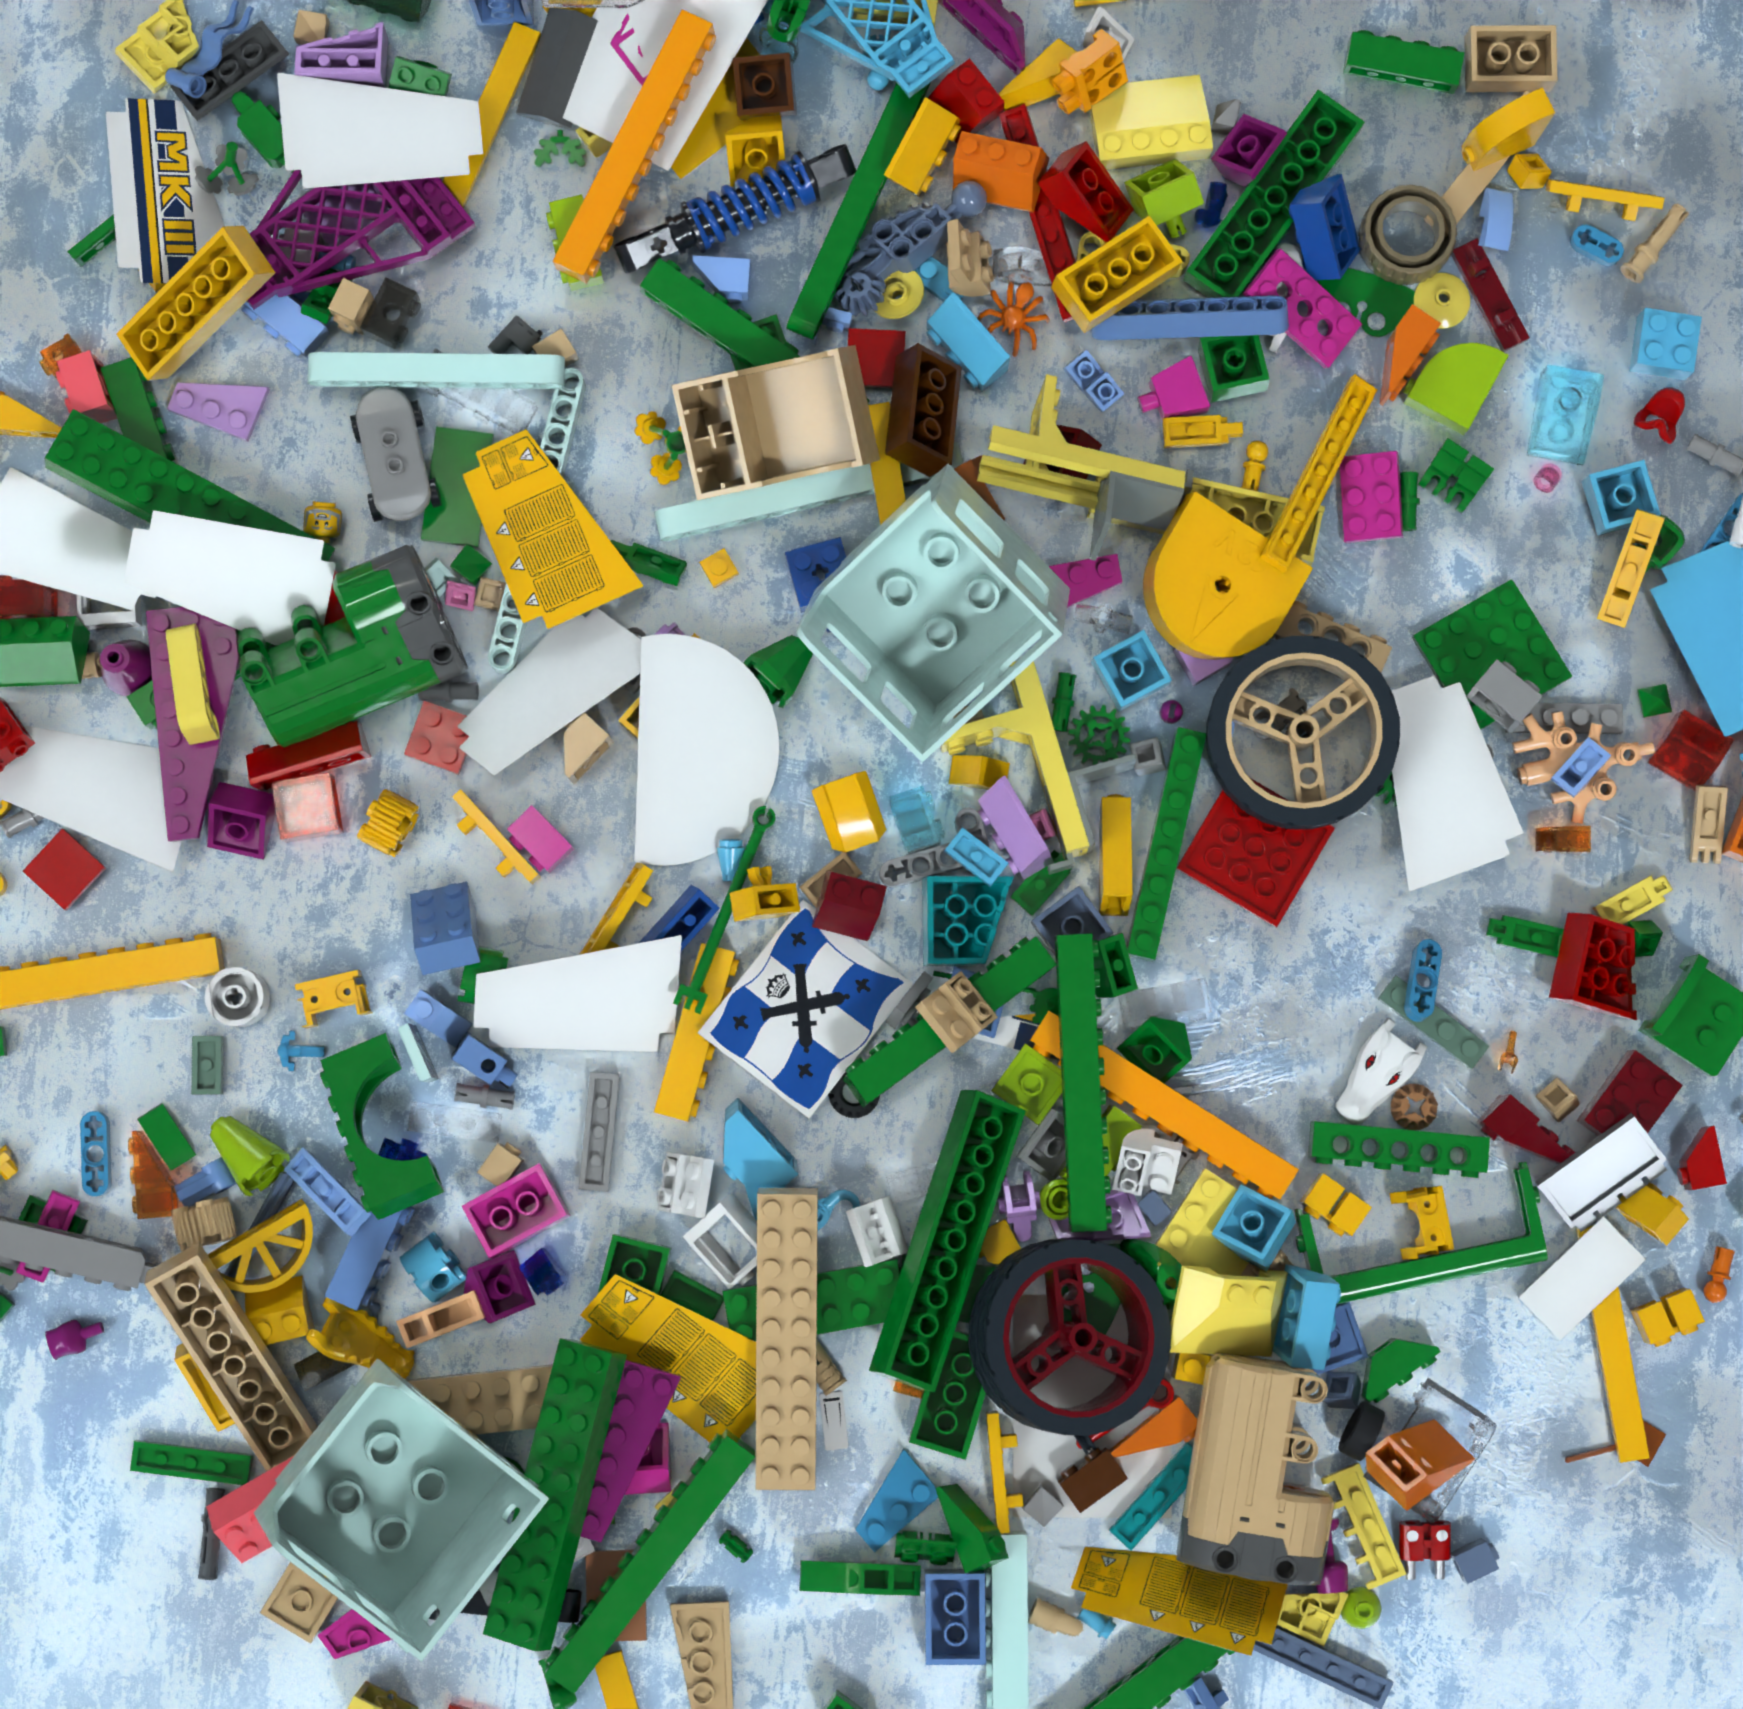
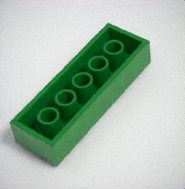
M898 1258L885 1260L865 1267L863 1264L817 1273V1335L884 1323L900 1276ZM757 1284L722 1291L729 1329L756 1341Z

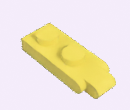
M1651 875L1593 907V910L1597 916L1623 925L1665 902L1666 900L1663 895L1671 892L1673 889L1665 875L1655 880Z

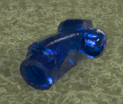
M1210 182L1205 208H1199L1195 212L1194 220L1197 224L1210 228L1222 222L1220 215L1228 198L1227 184Z

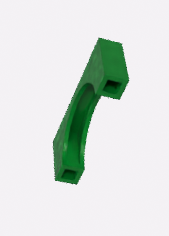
M381 1034L320 1060L324 1070L320 1072V1076L325 1088H330L332 1095L328 1097V1101L333 1112H338L340 1120L336 1121V1125L342 1138L346 1137L348 1145L344 1146L349 1161H354L356 1170L352 1171L358 1187L363 1188L364 1195L361 1196V1201L366 1212L371 1211L380 1220L443 1193L444 1189L437 1168L428 1155L414 1160H391L372 1152L364 1141L362 1119L369 1098L386 1078L402 1069L394 1044L387 1034Z

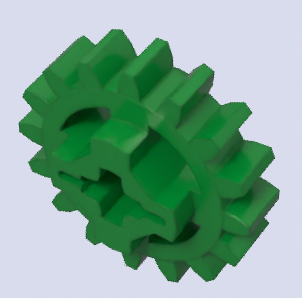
M1094 705L1090 706L1089 714L1081 710L1079 712L1081 720L1073 718L1071 721L1076 729L1068 730L1067 734L1074 736V739L1068 742V746H1076L1077 749L1072 755L1075 757L1081 754L1083 756L1081 761L1083 765L1088 760L1092 761V765H1096L1098 762L1103 763L1109 759H1117V753L1125 755L1127 752L1122 747V744L1130 743L1131 739L1124 737V734L1130 731V727H1122L1121 724L1124 722L1125 717L1117 719L1115 717L1116 709H1113L1109 714L1106 712V705H1102L1100 711H1096ZM1094 718L1106 719L1109 722L1107 724L1097 723ZM1082 726L1085 727L1084 729L1087 732L1086 739L1083 742L1080 741ZM1095 730L1097 733L1108 730L1103 738V743L1100 740L1090 743L1095 735ZM1115 731H1117L1118 742L1116 747L1114 748L1113 743L1111 742V736ZM1091 749L1100 750L1105 755H1094L1088 751Z

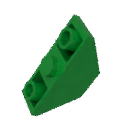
M1390 1338L1368 1354L1369 1357L1367 1358L1361 1393L1362 1398L1368 1403L1372 1400L1374 1403L1383 1400L1389 1395V1388L1396 1383L1398 1386L1407 1383L1413 1378L1411 1373L1421 1366L1422 1369H1425L1436 1362L1437 1358L1435 1356L1441 1352L1440 1349L1434 1345Z

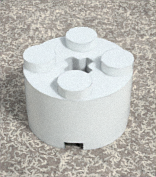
M239 967L223 969L213 977L205 990V1004L208 1012L217 1021L225 1025L247 1027L258 1022L267 1013L270 1002L269 989L262 977L253 971ZM237 991L243 994V999L239 1000V1004L232 1001V997L237 995Z

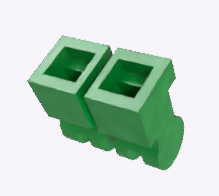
M1447 438L1418 485L1424 489L1431 479H1436L1437 485L1431 493L1436 497L1440 491L1447 487L1448 484L1446 482L1449 477H1454L1456 483L1453 487L1450 486L1448 488L1447 496L1443 502L1448 505L1456 494L1460 495L1461 501L1455 510L1462 514L1494 471V468L1475 455H1472L1467 462H1464L1469 451Z

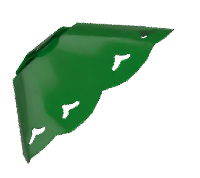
M1138 1239L1123 1240L1120 1244V1250L1124 1253L1127 1251L1129 1256L1136 1260V1265L1140 1264L1154 1279L1164 1298V1305L1167 1307L1171 1324L1182 1265L1169 1252L1152 1243ZM1169 1277H1173L1176 1280V1287L1172 1290L1166 1288L1165 1281Z

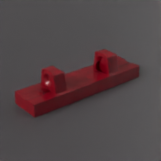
M1476 238L1453 249L1451 256L1502 352H1506L1528 341L1530 337L1484 249L1478 245L1479 240ZM1480 271H1485V273L1475 277Z

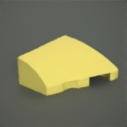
M1344 1592L1285 1594L1277 1625L1324 1647L1335 1620H1338L1348 1594Z

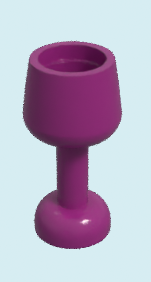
M1332 1518L1323 1579L1320 1585H1316L1319 1594L1348 1591V1567L1343 1561L1335 1560L1331 1531L1338 1528L1339 1518Z

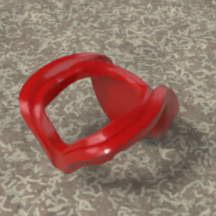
M1666 387L1657 391L1646 406L1635 415L1634 425L1645 430L1657 428L1660 438L1664 442L1672 444L1676 438V424L1685 407L1684 394L1672 387ZM1648 415H1653L1660 418L1652 421H1645Z

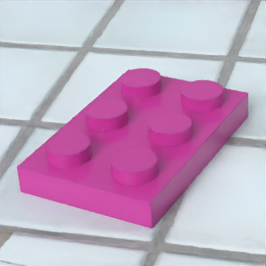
M1388 451L1344 456L1340 464L1344 542L1347 544L1403 538L1398 452Z

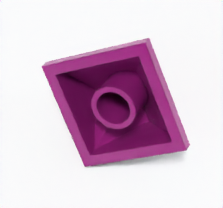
M514 1250L468 1268L463 1294L473 1290L476 1291L486 1317L483 1319L489 1324L536 1305Z

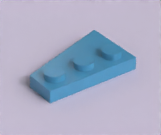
M904 1448L855 1528L874 1553L938 1498L935 1489L937 1487Z

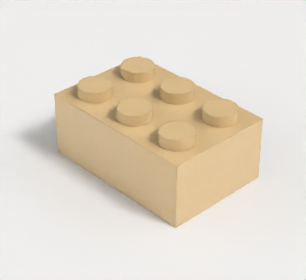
M1556 25L1470 26L1464 37L1466 92H1525L1526 90L1533 92L1542 87L1545 92H1551L1558 81Z

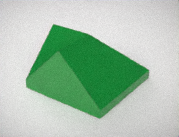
M1152 1016L1117 1047V1050L1128 1061L1164 1084L1192 1059L1185 1023Z

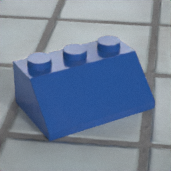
M1336 174L1301 189L1289 206V215L1293 219L1296 228V241L1300 245L1303 255V268L1306 269L1307 273L1314 280L1341 279L1361 250L1342 174Z

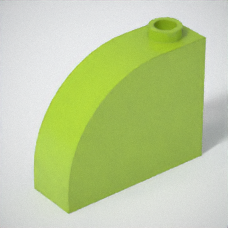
M1462 343L1448 347L1436 354L1425 365L1416 380L1410 378L1403 391L1407 395L1403 404L1464 436L1473 423L1509 355L1492 346L1480 343Z

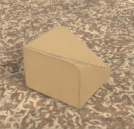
M298 10L293 35L296 43L303 45L327 38L330 24L327 15Z

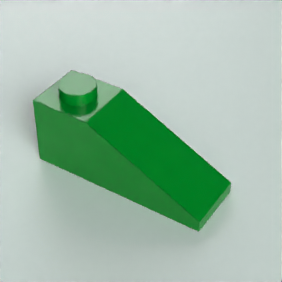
M958 1484L935 1488L953 1541L957 1542L956 1549L965 1573L983 1571L1009 1558L999 1529Z

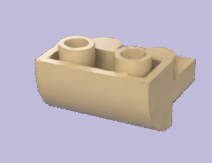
M958 219L947 222L948 242L946 245L950 290L959 295L969 297L991 294L990 282L994 281V276L989 265V258L992 257L989 241H985L979 231L970 233L968 229H964Z
M962 971L915 1006L951 1053H954L998 1018Z

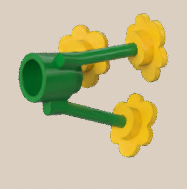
M650 411L647 415L639 414L636 417V424L638 426L635 427L634 433L640 436L641 441L645 444H651L654 439L660 440L663 436L665 438V449L669 452L664 453L663 456L655 455L652 457L651 476L657 477V481L661 485H667L671 480L677 481L679 478L678 472L682 468V463L677 457L678 454L686 452L681 426L678 427V431L670 433L668 430H664L666 422L663 418L657 417L656 412Z

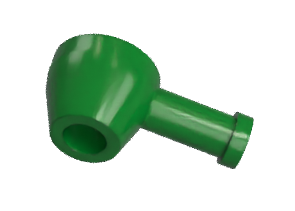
M545 1659L538 1661L544 1674L553 1709H569L577 1702L576 1695L545 1674L547 1664Z

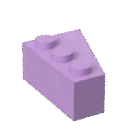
M377 23L374 28L360 32L357 29L349 31V35L332 39L328 37L296 46L295 75L385 88L388 37L384 23Z

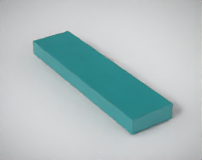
M1185 1442L1108 1529L1129 1550L1132 1551L1187 1488L1193 1447L1188 1442Z

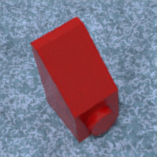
M1715 1126L1701 1127L1679 1160L1680 1168L1677 1169V1175L1680 1184L1684 1185L1685 1190H1697L1727 1184Z

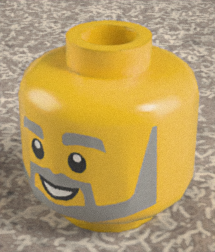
M313 501L312 506L305 508L304 532L329 544L330 538L340 536L342 512L336 508V503Z

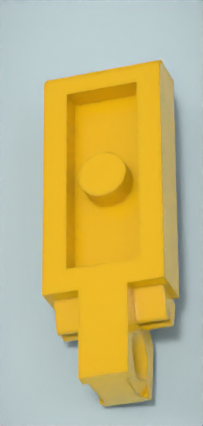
M1221 415L1163 418L1162 420L1164 448L1221 446L1222 444L1229 443L1228 438H1238L1243 435V422L1227 423V417H1221Z

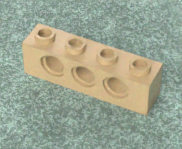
M1294 601L1279 629L1271 637L1275 640L1289 636H1319L1324 638L1326 633H1334L1338 638V642H1342L1350 648L1353 644L1361 645L1365 651L1364 656L1380 672H1382L1392 649L1391 646L1386 644L1387 640L1377 635H1371L1370 637L1359 633L1360 629L1348 623H1344V626L1333 622L1334 618L1326 613L1318 612L1315 614L1306 610L1307 606L1298 601ZM1298 622H1308L1312 627L1311 634H1302L1298 630Z

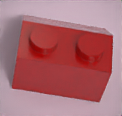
M970 58L949 73L928 96V99L960 119L958 125L961 126V130L955 139L956 144H958L961 131L976 134L999 117V113L1004 112V100Z

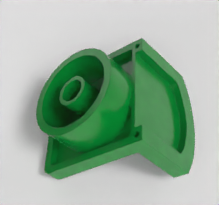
M1696 954L1683 959L1679 966L1683 972L1671 991L1663 999L1653 1019L1645 1020L1638 1031L1711 1077L1719 1074L1743 1036V992L1706 969L1709 960L1700 954Z

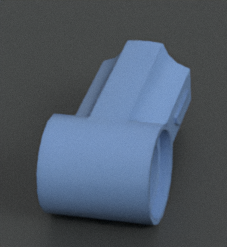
M222 1157L208 1163L201 1168L202 1171L174 1186L176 1194L184 1206L189 1208L195 1205L196 1202L202 1201L212 1194L221 1193L237 1184Z

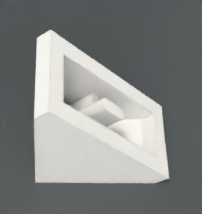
M1098 7L1085 31L1083 46L1088 47L1094 42L1093 35L1102 28L1119 42L1124 61L1135 38L1106 10Z

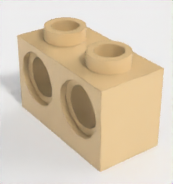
M343 278L328 310L334 317L333 321L338 323L337 327L340 330L353 335L354 331L363 335L378 305L368 289Z

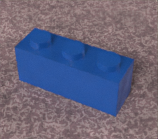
M690 885L639 943L681 935L682 951L720 908L699 888Z

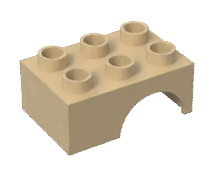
M856 345L671 385L697 500L754 489L833 470L863 466L880 460Z

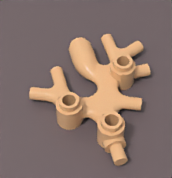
M1563 711L1551 713L1554 725L1551 731H1545L1538 724L1532 713L1524 718L1523 723L1530 731L1531 736L1526 740L1512 742L1514 753L1548 748L1550 756L1547 759L1522 764V767L1517 768V775L1521 785L1532 786L1550 781L1552 776L1582 745L1583 742H1576L1577 736L1575 731L1566 727ZM1591 723L1588 737L1611 754V757L1592 777L1585 789L1574 798L1564 790L1551 793L1552 804L1572 802L1574 809L1571 822L1583 824L1585 809L1592 799L1596 798L1607 801L1616 794V784L1607 777V770L1615 764L1632 766L1641 760L1642 756L1654 754L1653 743L1639 745L1638 742H1619L1614 747H1607L1600 742L1602 725ZM1566 733L1568 739L1565 743H1562L1561 735ZM1628 749L1630 757L1625 759L1623 754ZM1603 784H1606L1607 791L1602 794L1600 788Z

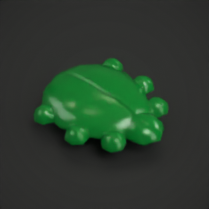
M1046 988L1033 993V997L1036 999L1029 1008L1031 1012L1036 1014L1032 1017L1033 1023H1039L1040 1025L1048 1011L1058 1015L1056 988Z

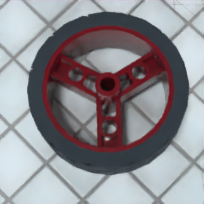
M1050 1239L1019 1249L1007 1256L991 1272L975 1297L969 1322L968 1347L973 1368L975 1367V1374L985 1393L1000 1409L1002 1408L1005 1414L1023 1425L1061 1435L1090 1436L1109 1431L1133 1418L1149 1402V1399L1153 1397L1165 1375L1170 1356L1168 1354L1171 1349V1325L1167 1307L1164 1305V1298L1154 1279L1140 1264L1136 1265L1135 1259L1116 1247L1097 1241L1094 1242L1093 1240ZM1081 1267L1100 1276L1110 1285L1119 1298L1127 1320V1345L1096 1331L1092 1325L1087 1323ZM1044 1274L1049 1323L1043 1328L1042 1336L1011 1358L1009 1332L1015 1306L1025 1289L1039 1276ZM1066 1284L1069 1293L1064 1299L1061 1295V1289ZM1064 1305L1070 1306L1072 1321H1064ZM1046 1348L1060 1350V1352L1050 1357L1046 1352ZM1107 1348H1110L1112 1351V1357L1107 1362V1360L1105 1359V1351L1107 1350ZM1034 1356H1037L1039 1359V1366L1036 1370H1033L1031 1367V1361ZM1073 1356L1116 1376L1114 1381L1100 1395L1087 1403L1071 1408H1055L1040 1400L1030 1391Z

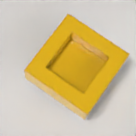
M725 548L699 562L713 588L739 575Z

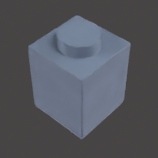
M1482 1538L1451 1552V1558L1462 1581L1467 1584L1499 1569L1496 1561L1500 1557L1492 1543L1487 1544V1541Z

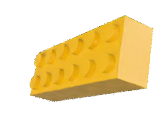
M224 226L116 335L147 381L169 378L276 272L244 226Z

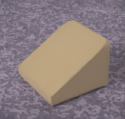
M1557 1077L1535 1096L1557 1122H1561L1580 1104L1577 1095Z

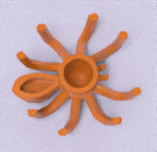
M1012 282L1008 284L1007 307L999 299L996 291L991 290L989 295L992 296L1002 312L987 309L977 317L979 321L987 315L1001 318V320L988 327L987 330L990 334L995 328L1002 325V332L1008 330V335L1014 332L1015 339L1012 353L1014 357L1018 355L1021 328L1030 334L1032 350H1036L1037 347L1035 331L1027 326L1025 322L1045 320L1048 323L1050 321L1046 314L1026 317L1037 304L1044 302L1043 297L1039 296L1023 310V307L1034 295V288L1029 282L1023 283L1017 288L1015 305H1013L1014 284Z

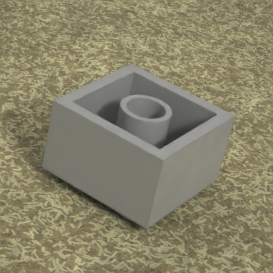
M1496 659L1466 697L1512 734L1543 696L1538 693L1540 689L1529 680L1523 681L1516 675L1517 671L1512 665L1505 661L1501 663Z

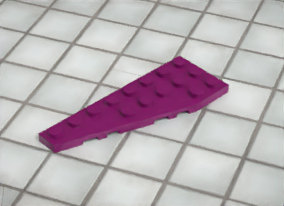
M184 607L146 611L167 838L169 842L199 839L207 808L208 793L213 782L214 767L219 756L228 717L227 711L230 698L234 691L236 672L240 665L237 645L238 629ZM196 623L202 642L210 707L218 722L220 739L190 745L181 732L177 720L166 630Z

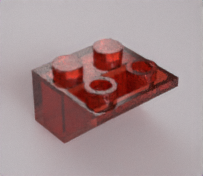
M1684 709L1675 714L1657 744L1655 753L1650 756L1647 763L1696 792V785H1704L1722 762L1735 739L1730 736L1725 737L1720 730Z

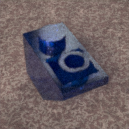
M545 1247L541 1248L519 1266L537 1296L544 1292L547 1296L551 1295L564 1284L561 1279L566 1275Z

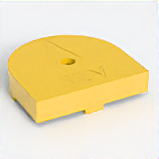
M1194 491L1186 494L1158 545L1152 550L1148 558L1143 578L1145 606L1156 630L1177 650L1192 657L1207 660L1240 656L1265 644L1276 633L1313 568L1295 556L1289 569L1282 573L1260 558L1269 540L1268 538ZM1215 582L1219 584V592L1216 590Z

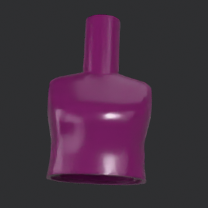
M71 1320L55 1329L46 1331L45 1336L52 1357L57 1360L63 1356L84 1352L86 1350V1339L104 1333V1327L101 1322H97L83 1328L77 1320Z

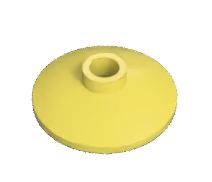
M896 271L884 280L886 284V292L883 293L884 302L876 303L878 311L875 312L887 319H899L911 314L920 305L924 296V284L921 277L915 271L909 273ZM898 295H902L899 299H895Z
M1436 273L1432 278H1427L1426 281L1418 284L1414 294V305L1441 324L1438 329H1448L1459 324L1467 315L1470 308V294L1466 285L1456 276L1448 273ZM1439 295H1447L1448 301L1441 302L1439 300Z

